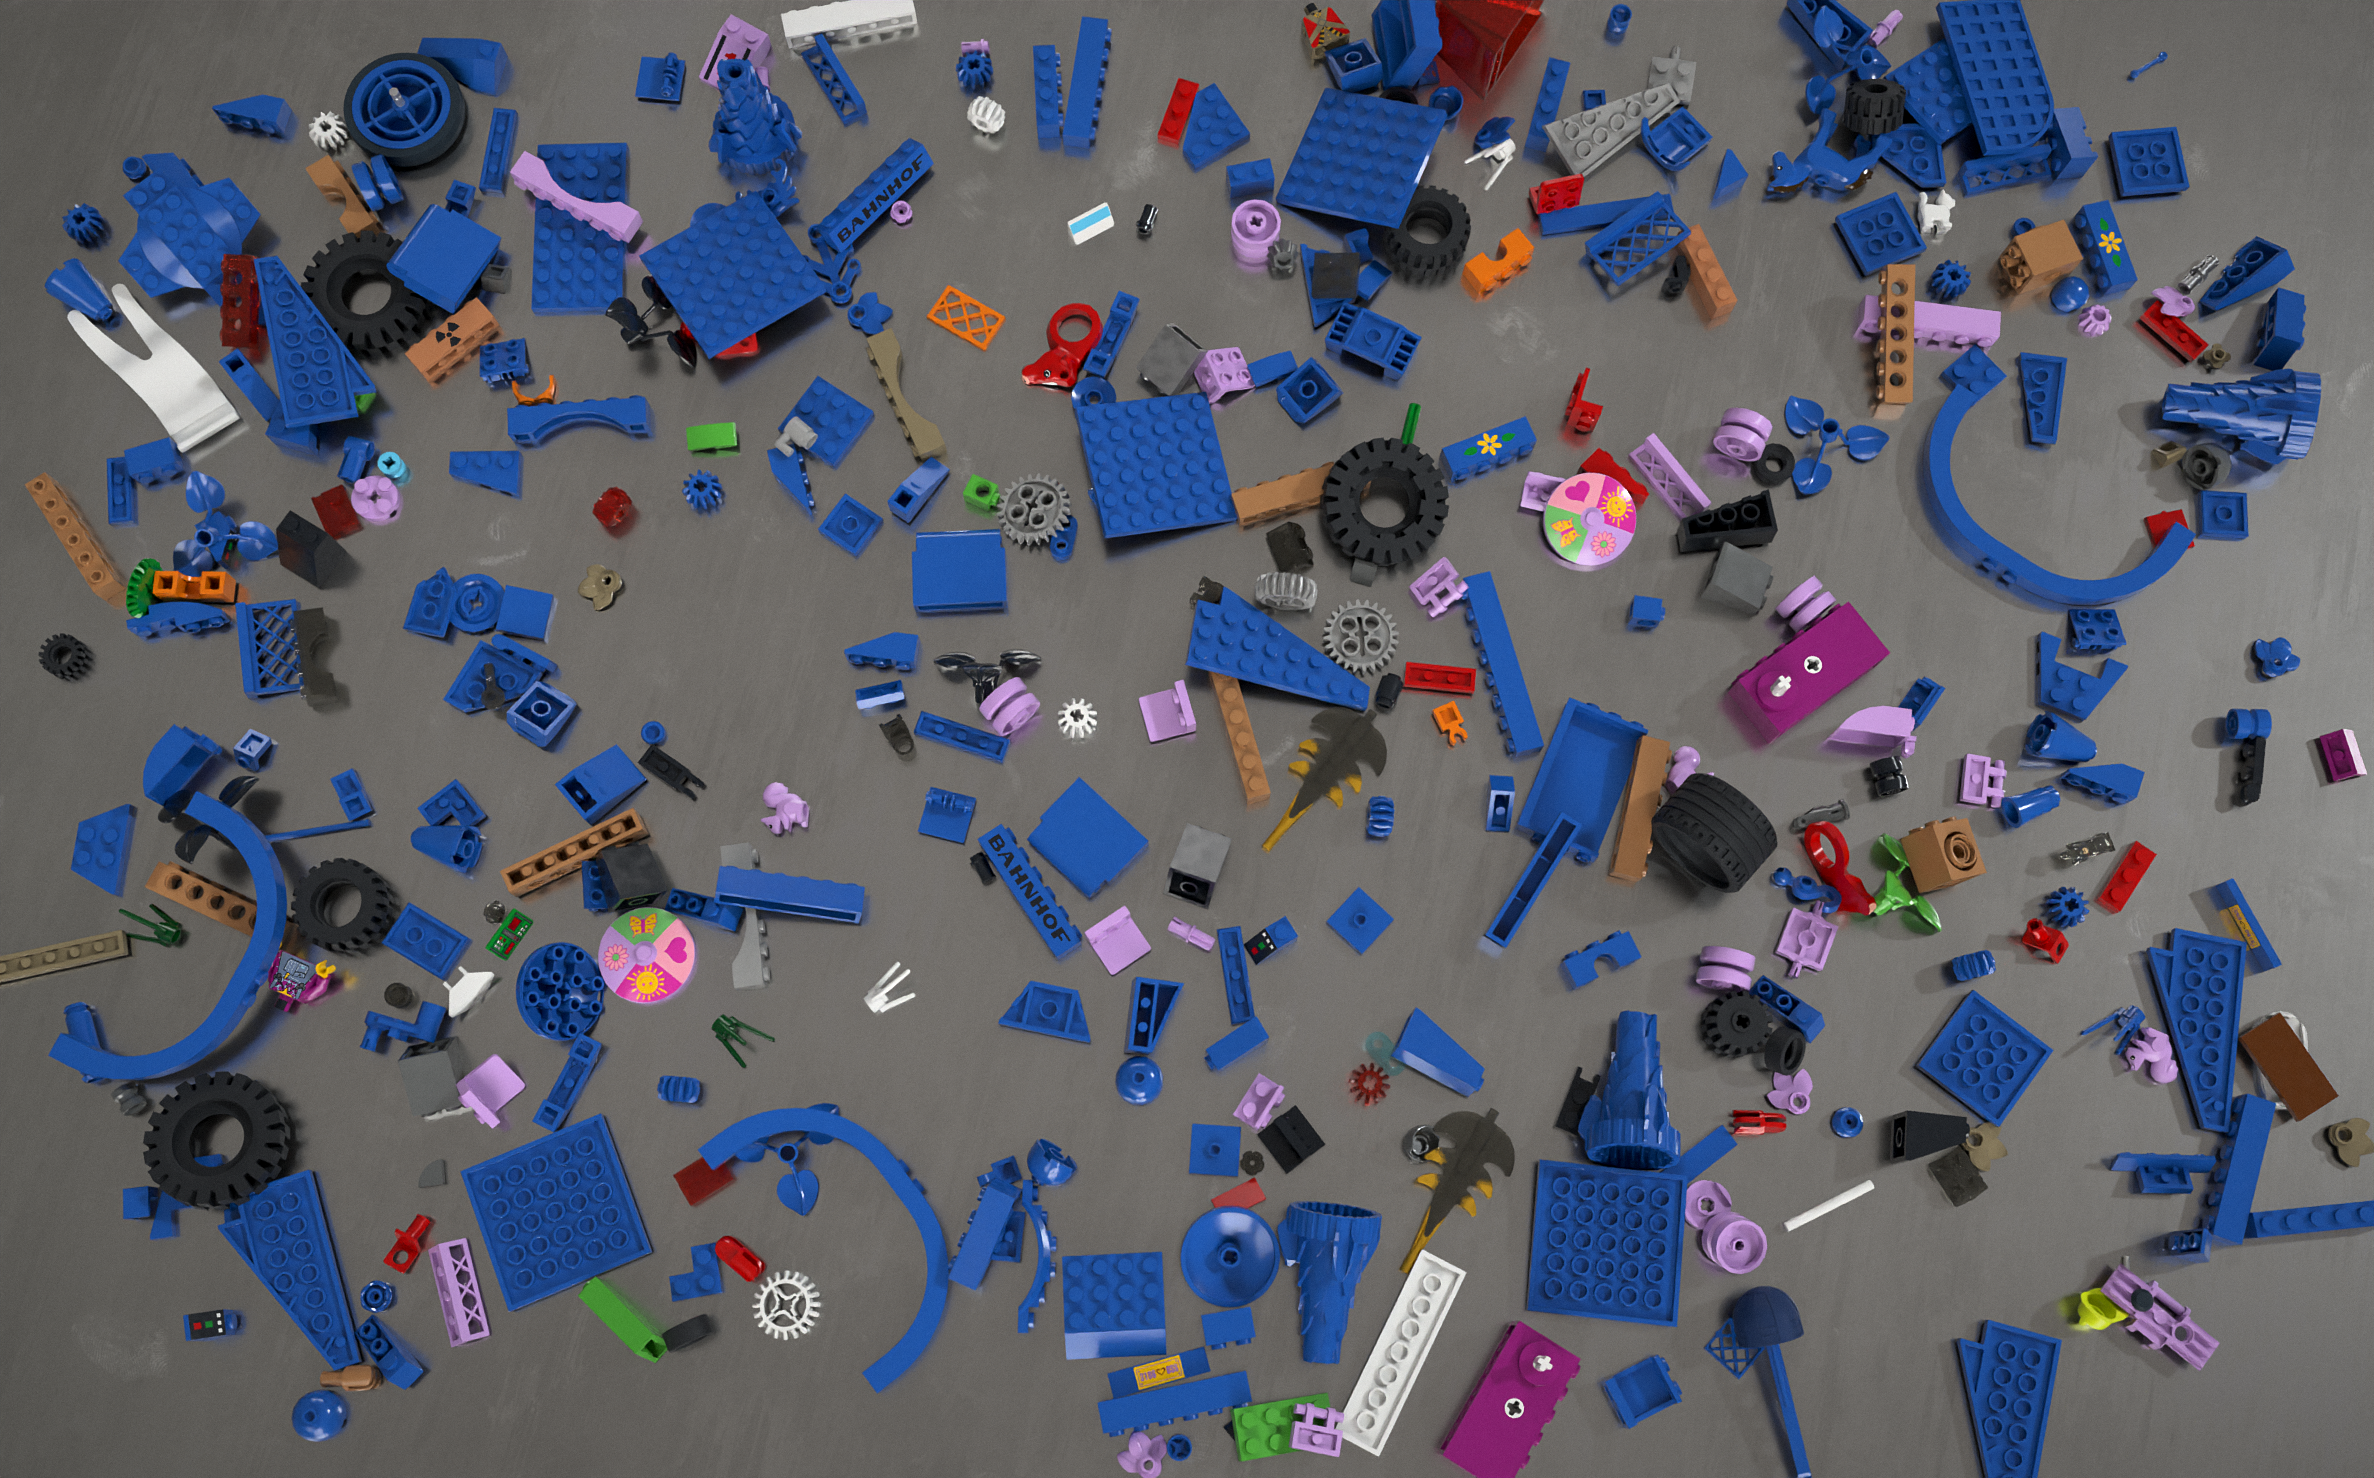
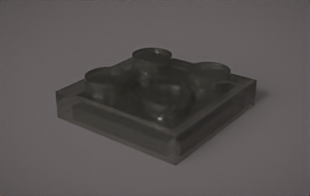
M1315 253L1311 293L1313 299L1357 298L1360 253Z

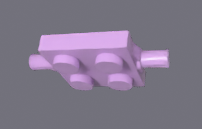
M1816 900L1812 913L1803 912L1796 908H1792L1775 951V953L1793 962L1788 973L1790 977L1793 976V978L1798 979L1802 966H1808L1817 971L1823 970L1839 927L1821 917L1824 902L1821 903V901Z

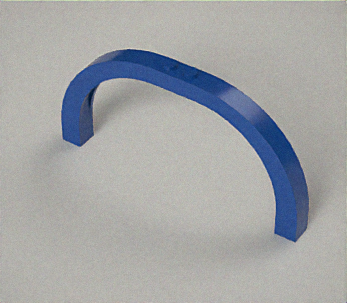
M1959 383L1951 391L1937 412L1927 433L1923 453V476L1926 491L1937 518L1949 535L1965 551L1981 561L1984 567L1989 570H1995L2007 582L2015 583L2030 593L2059 603L2071 605L2112 603L2131 597L2160 579L2178 562L2196 536L2194 532L2175 522L2166 530L2152 553L2140 566L2122 575L2107 579H2072L2056 575L2037 566L1985 532L1970 517L1960 502L1950 470L1951 445L1959 423L1978 395Z
M196 791L184 812L218 830L237 847L251 871L257 897L256 922L250 944L212 1013L185 1039L171 1047L151 1054L120 1056L102 1050L73 1034L60 1033L48 1056L80 1072L97 1077L120 1080H144L166 1076L195 1064L214 1051L228 1038L243 1018L247 1009L254 1004L258 989L268 979V971L273 964L283 938L287 915L286 886L279 860L268 840L253 822L229 805L207 794Z
M805 1108L777 1109L747 1117L731 1125L698 1149L712 1170H716L750 1144L775 1134L795 1131L826 1134L850 1144L863 1153L880 1171L914 1218L921 1232L926 1250L927 1285L920 1310L907 1333L891 1350L862 1372L876 1393H879L908 1369L923 1352L936 1330L945 1305L949 1277L947 1250L936 1216L921 1194L925 1189L916 1178L913 1181L906 1173L910 1169L902 1159L897 1161L889 1150L870 1132L844 1117L829 1112Z

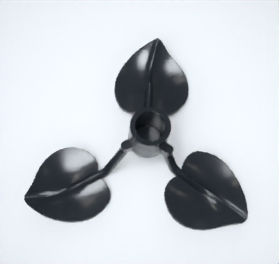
M651 275L643 278L642 289L646 296L654 302L641 317L637 315L636 306L625 297H618L609 305L605 316L614 319L624 327L620 333L626 343L634 344L639 339L644 342L647 339L668 335L667 342L671 349L692 369L696 366L697 351L692 339L682 334L681 330H676L674 333L668 330L646 335L648 326L643 320L657 305L664 310L672 306Z
M1010 649L1000 653V658L1002 659L999 665L993 663H975V657L965 652H950L934 659V663L936 662L938 665L946 668L962 667V671L973 680L975 702L982 704L994 691V688H997L1004 664H1025L1041 660V657L1027 650Z
M240 776L233 779L222 790L219 800L233 807L260 779L255 776ZM179 790L174 793L160 810L158 820L165 824L174 821L188 807L186 805L193 798L192 793L188 790ZM204 823L197 826L194 830H188L180 837L175 845V853L181 860L193 864L197 852L209 836L214 837L225 846L230 845L232 842L221 832Z

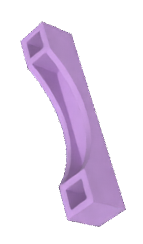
M526 151L523 152L510 171L514 184L520 189H528L537 198L551 201L559 210H568L576 219L580 221L584 219L590 222L593 228L609 232L608 234L617 241L622 239L629 243L643 223L638 211L621 202L594 203L570 195L553 181L544 161Z

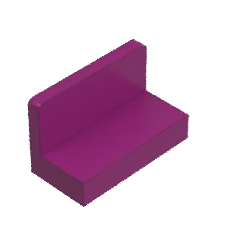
M2341 729L2319 736L2334 781H2340L2353 776L2367 775L2352 730Z

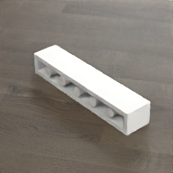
M850 0L833 2L819 7L812 6L799 11L791 10L781 14L789 49L815 44L814 37L821 33L826 41L917 23L913 0Z

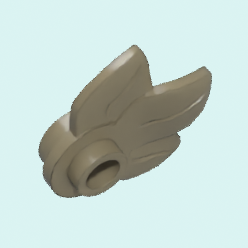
M594 564L587 567L588 578L580 583L578 593L584 597H592L594 610H600L611 603L613 593L620 589L622 580L616 571L607 570L602 565ZM611 578V582L607 585L608 579Z
M2352 1118L2346 1123H2336L2330 1127L2328 1132L2331 1143L2337 1146L2338 1155L2341 1160L2352 1167H2359V1155H2367L2374 1152V1143L2365 1134L2369 1129L2370 1123L2364 1119ZM2338 1131L2343 1134L2342 1140L2338 1137Z
M1991 1122L1983 1123L1978 1128H1970L1969 1136L1971 1135L1975 1138V1144L1969 1142V1137L1965 1143L1961 1144L1968 1151L1970 1162L1979 1170L1986 1172L1990 1171V1159H1999L2008 1155L2005 1146L1997 1139L2001 1132V1126L1996 1127Z

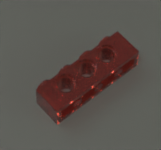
M235 254L223 255V260L221 261L223 282L220 286V292L223 296V305L220 308L222 329L219 336L224 347L258 349L259 285L254 259L259 257ZM241 273L242 281L240 284H237L236 277ZM240 296L242 299V303L239 307H237L236 299ZM238 319L241 321V328L239 330L235 327Z

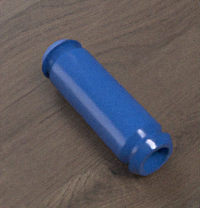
M85 1002L66 1006L63 1014H66L65 1022L68 1033L101 1049L91 1012L87 1010L89 1006ZM80 1072L85 1083H94L105 1079Z

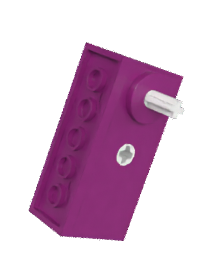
M1849 601L1843 606L1838 603L1823 618L1820 616L1814 620L1805 631L1803 629L1800 630L1788 643H1782L1773 650L1771 655L1768 657L1764 656L1750 670L1746 669L1736 677L1737 679L1731 683L1733 687L1728 694L1767 743L1770 744L1879 665L1890 652Z
M1519 1320L1512 1321L1437 1453L1476 1478H1516L1518 1470L1520 1468L1524 1469L1531 1456L1528 1453L1532 1445L1536 1447L1543 1436V1433L1540 1431L1544 1424H1549L1556 1413L1553 1409L1558 1400L1561 1402L1568 1392L1566 1385L1569 1379H1575L1579 1373L1581 1366L1578 1363L1581 1359ZM1508 1403H1512L1513 1412H1509Z

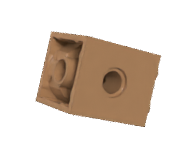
M2064 220L2049 225H2041L2015 236L2000 255L2001 265L2007 270L2010 276V283L2016 289L2018 295L2068 277L2083 259Z
M1956 816L1942 820V823H1939V820L1925 823L1924 829L1919 827L1908 831L1909 835L1900 839L1919 893L1955 886L1987 873L1967 818L1957 820Z

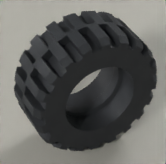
M1423 185L1417 186L1399 229L1384 226L1383 241L1386 243L1385 249L1387 253L1391 254V260L1394 263L1399 262L1400 268L1405 271L1407 269L1412 270L1411 274L1418 275L1419 272L1424 273V276H1431L1432 272H1436L1439 275L1444 273L1445 268L1447 270L1453 268L1455 263L1459 262L1463 257L1471 232L1470 215L1466 213L1467 208L1465 204L1458 202V196L1448 194L1449 190L1445 188L1438 190L1433 185H1429V188H1424ZM1430 218L1439 222L1445 228L1448 236L1438 243L1425 244L1415 240L1408 233L1406 226L1415 219Z
M335 858L333 862L329 860L321 862L320 868L313 866L308 870L309 876L307 878L302 876L298 881L302 883L300 888H295L293 892L296 901L291 902V910L295 911L296 914L292 915V919L295 924L299 925L297 928L299 933L305 936L306 940L327 951L343 954L345 951L348 953L358 952V947L366 949L371 946L369 941L372 939L377 941L382 936L379 932L382 928L387 929L390 924L386 922L387 917H392L393 909L389 907V904L393 903V896L388 893L390 890L389 885L383 881V877L378 872L353 859ZM345 885L356 886L361 894V907L356 917L341 927L328 925L324 917V906L330 894Z

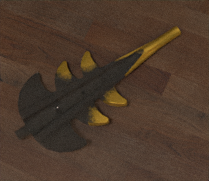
M1333 707L1318 713L1311 719L1312 724H1317L1328 731L1331 739L1327 741L1325 739L1313 738L1299 744L1300 748L1310 751L1316 757L1317 762L1313 764L1307 761H1296L1289 764V768L1299 772L1306 780L1277 827L1262 844L1264 849L1270 851L1283 833L1322 794L1330 797L1338 807H1342L1343 794L1339 784L1336 782L1338 778L1347 781L1354 791L1359 793L1362 777L1360 769L1355 763L1358 759L1368 763L1377 776L1382 773L1386 764L1387 748L1382 734L1371 723L1377 716L1373 710L1370 709L1363 717L1351 709Z
M1491 1108L1486 1117L1470 1111L1452 1112L1441 1118L1434 1126L1433 1131L1447 1134L1455 1141L1456 1146L1455 1148L1438 1147L1424 1155L1425 1159L1439 1163L1445 1171L1443 1175L1428 1173L1416 1178L1417 1182L1428 1185L1436 1193L1414 1244L1400 1267L1401 1271L1409 1274L1421 1249L1425 1247L1455 1204L1463 1207L1471 1216H1476L1475 1201L1466 1190L1469 1185L1479 1188L1487 1198L1492 1197V1179L1488 1171L1483 1167L1486 1162L1498 1166L1505 1176L1509 1177L1511 1175L1515 1162L1514 1148L1506 1132L1494 1123L1499 1115V1112Z

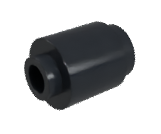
M1388 673V675L1381 677L1374 696L1377 706L1392 710L1393 706L1397 705L1404 685L1400 676Z

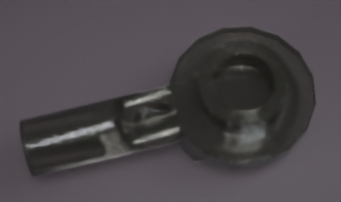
M487 663L484 664L487 688L481 695V701L486 708L496 710L504 704L505 694L496 686L493 664Z

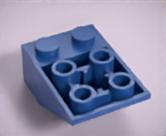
M616 744L574 768L558 781L555 786L583 819L592 825L647 779Z

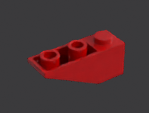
M1600 448L1583 462L1578 469L1577 474L1599 473L1615 479L1628 491L1635 502L1643 504L1649 496L1647 488L1642 483L1636 482L1626 468L1620 467L1614 462L1610 453L1602 451Z

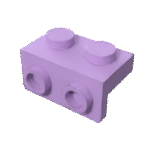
M1529 471L1523 486L1520 506L1544 512L1545 504L1550 494L1566 479Z

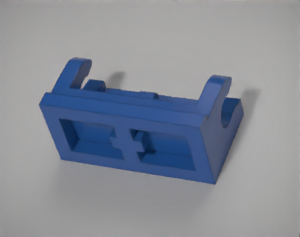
M1925 676L1922 680L1918 678L1898 706V708L1912 709V717L1915 719L1913 731L1922 724L1946 689Z

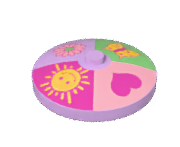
M1599 473L1578 474L1564 480L1550 494L1543 512L1544 532L1554 551L1567 561L1585 566L1600 565L1620 555L1632 540L1636 528L1635 506L1628 491L1615 479Z
M638 908L617 918L606 930L599 946V969L608 987L623 999L638 1004L659 1003L676 995L689 981L696 964V944L689 928L674 914L659 908Z

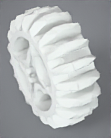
M785 1271L784 1279H782L780 1272H776L775 1282L771 1277H767L766 1282L769 1286L759 1285V1288L764 1291L763 1295L754 1294L755 1298L761 1299L760 1304H752L753 1308H760V1312L755 1313L754 1318L763 1317L758 1326L763 1327L767 1324L766 1334H770L774 1329L773 1337L775 1339L780 1337L781 1332H783L784 1340L789 1339L790 1332L794 1338H798V1329L806 1334L808 1330L805 1324L815 1325V1322L810 1317H819L820 1313L813 1311V1307H821L820 1302H813V1299L818 1298L820 1293L814 1292L811 1294L810 1291L816 1285L811 1283L806 1286L809 1280L807 1276H804L799 1281V1272H795L792 1279L790 1271ZM793 1284L801 1290L787 1296L784 1291H781L779 1286ZM773 1292L776 1306L771 1310V1313H768V1300ZM805 1297L806 1310L803 1317L800 1318L797 1306L803 1300L802 1298ZM782 1298L786 1301L793 1300L792 1305H790L792 1307L790 1311L785 1309L780 1311L782 1309L781 1305H784L782 1304ZM785 1314L795 1324L783 1327L776 1324L773 1320Z

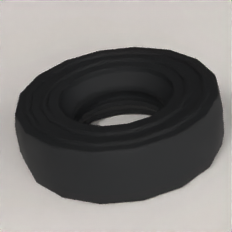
M1771 443L1765 445L1761 458L1753 461V469L1761 481L1777 485L1791 477L1795 469V458L1787 447ZM1771 456L1779 458L1782 461V469L1777 472L1769 470L1766 466V459Z

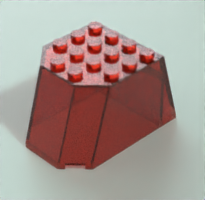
M1436 0L1435 11L1436 17L1439 19V36L1442 38V48L1437 55L1480 99L1485 100L1543 13L1540 11L1544 0Z

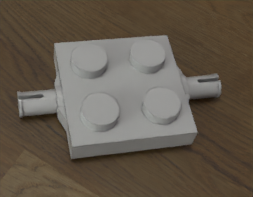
M1673 46L1670 58H1652L1648 89L1669 83L1680 101L1678 104L1690 105L1697 62L1679 59L1681 48L1677 46L1675 54L1676 46ZM1671 109L1667 112L1666 117L1671 115Z

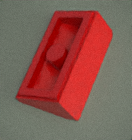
M1254 1177L1211 1199L1215 1208L1221 1206H1240L1249 1209L1266 1200V1197Z

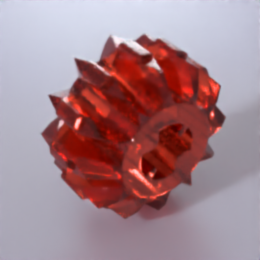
M611 487L598 498L592 513L603 525L605 524L608 527L615 526L619 521H622L624 516H627V512L631 509L632 500L622 489Z
M1370 1063L1368 1071L1366 1066L1361 1064V1073L1355 1069L1352 1071V1074L1357 1079L1350 1078L1348 1083L1356 1085L1349 1090L1350 1093L1358 1091L1359 1094L1355 1100L1359 1101L1364 1096L1365 1105L1369 1104L1370 1097L1374 1104L1379 1103L1377 1095L1381 1098L1387 1096L1381 1089H1390L1389 1084L1382 1083L1389 1079V1075L1380 1076L1379 1074L1383 1071V1068L1379 1067L1375 1072L1374 1063ZM1366 1078H1370V1081L1374 1080L1373 1090H1368L1369 1087H1364L1363 1084L1366 1082Z

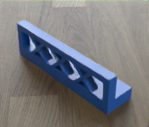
M821 33L814 37L816 46L802 52L801 56L845 125L867 113L865 102ZM820 52L822 56L821 63L811 62L809 57ZM822 70L833 73L831 81L821 78ZM833 87L843 89L842 98L832 96ZM844 104L851 105L856 111L845 116L842 108Z
M2049 143L2030 147L2018 153L1993 155L1964 162L1958 171V175L1965 195L2049 178L2052 175L2046 159L2052 152ZM2040 163L2043 172L2036 173L2029 168L2031 164ZM2016 168L2024 173L2021 177L2016 178L2010 175L2009 171ZM1990 173H1996L2002 176V179L1999 182H1994L1987 177ZM1974 177L1982 182L1979 186L1971 188L1968 178Z

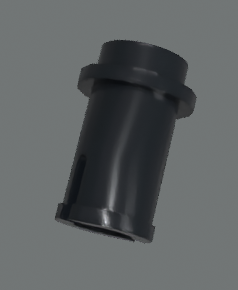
M1151 204L1144 206L1141 218L1136 222V230L1139 233L1147 235L1153 230L1152 224L1158 212L1155 206Z
M979 852L970 857V865L975 867L984 884L994 879L996 875L986 859L988 856L984 855L983 852Z

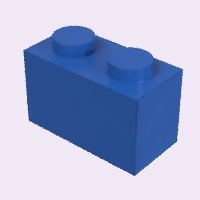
M1270 158L1226 166V182L1230 199L1274 190L1275 177Z
M168 437L124 450L129 475L138 483H149L155 478L173 476L177 472L184 470L178 445Z
M1251 1307L1201 1315L1206 1346L1211 1345L1212 1350L1227 1348L1226 1342L1236 1341L1237 1346L1251 1343V1338L1256 1337Z

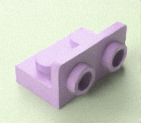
M1259 1073L1233 1113V1116L1257 1131L1260 1126L1265 1128L1272 1118L1269 1112L1273 1105L1278 1108L1285 1097V1094L1282 1093L1284 1087L1277 1085Z

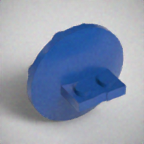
M551 943L536 949L524 961L517 978L516 1000L523 1020L537 1035L553 1041L577 1038L579 1033L584 1034L593 1026L602 1011L604 980L596 962L584 949L571 943ZM599 990H600V1001L597 1000Z

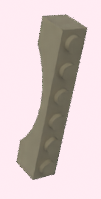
M892 328L866 338L868 347L865 350L870 361L874 359L877 364L874 369L879 380L884 379L886 385L883 386L887 398H892L895 405H892V409L896 418H902L904 424L901 425L905 437H910L913 444H910V448L914 457L919 456L921 462L924 463L930 457L936 458L947 453L946 445L937 425L917 414L909 406L899 387V368L903 356Z

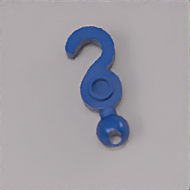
M1780 867L1774 871V881L1778 885L1792 886V893L1797 898L1811 900L1819 897H1828L1831 901L1824 903L1822 912L1833 913L1838 910L1842 897L1834 887L1829 885L1817 886L1815 880L1808 876L1801 875L1795 878L1792 876L1791 871L1785 867Z

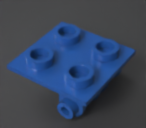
M668 53V56L665 58L642 56L635 97L679 101L686 61L678 60L675 53Z
M525 338L480 346V377L483 378V381L490 383L501 379L505 380V373H507L509 379H512V373L514 377L526 376V373L530 372L529 366L526 364Z
M2115 609L2068 610L2077 638H2073L2072 646L2077 647L2078 650L2089 649V647L2092 650L2096 648L2099 650H2116L2117 647L2127 644Z
M930 787V791L926 793V804L918 832L964 843L976 798Z
M582 861L584 909H589L590 912L606 909L607 904L596 861Z

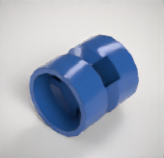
M2232 708L2227 714L2226 732L2231 739H2244L2248 737L2250 739L2256 737L2267 739L2271 733L2272 719L2267 709H2251L2248 711V709Z

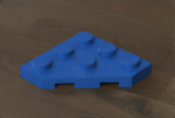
M1215 83L1197 92L1183 145V154L1194 170L1250 138V132Z
M1919 123L1902 124L1896 131L1886 134L1882 133V135L1892 140L1888 150L1881 155L1885 160L1921 188L1945 186L1946 176L1942 147ZM1871 134L1872 143L1878 134Z
M480 640L443 700L465 713L521 697L536 681L540 680L543 674L541 671Z

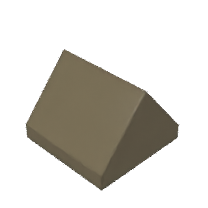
M2170 441L2153 449L2152 453L2161 468L2180 460L2186 452V447Z

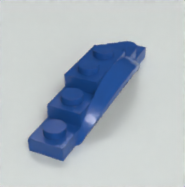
M1023 1180L1022 1205L1030 1215L1036 1230L1038 1266L1032 1287L1018 1307V1333H1029V1328H1034V1313L1030 1312V1307L1040 1308V1302H1045L1044 1282H1051V1277L1056 1275V1262H1051L1052 1252H1056L1057 1237L1052 1236V1231H1046L1047 1211H1043L1042 1205H1033V1201H1038V1186H1034L1033 1180Z

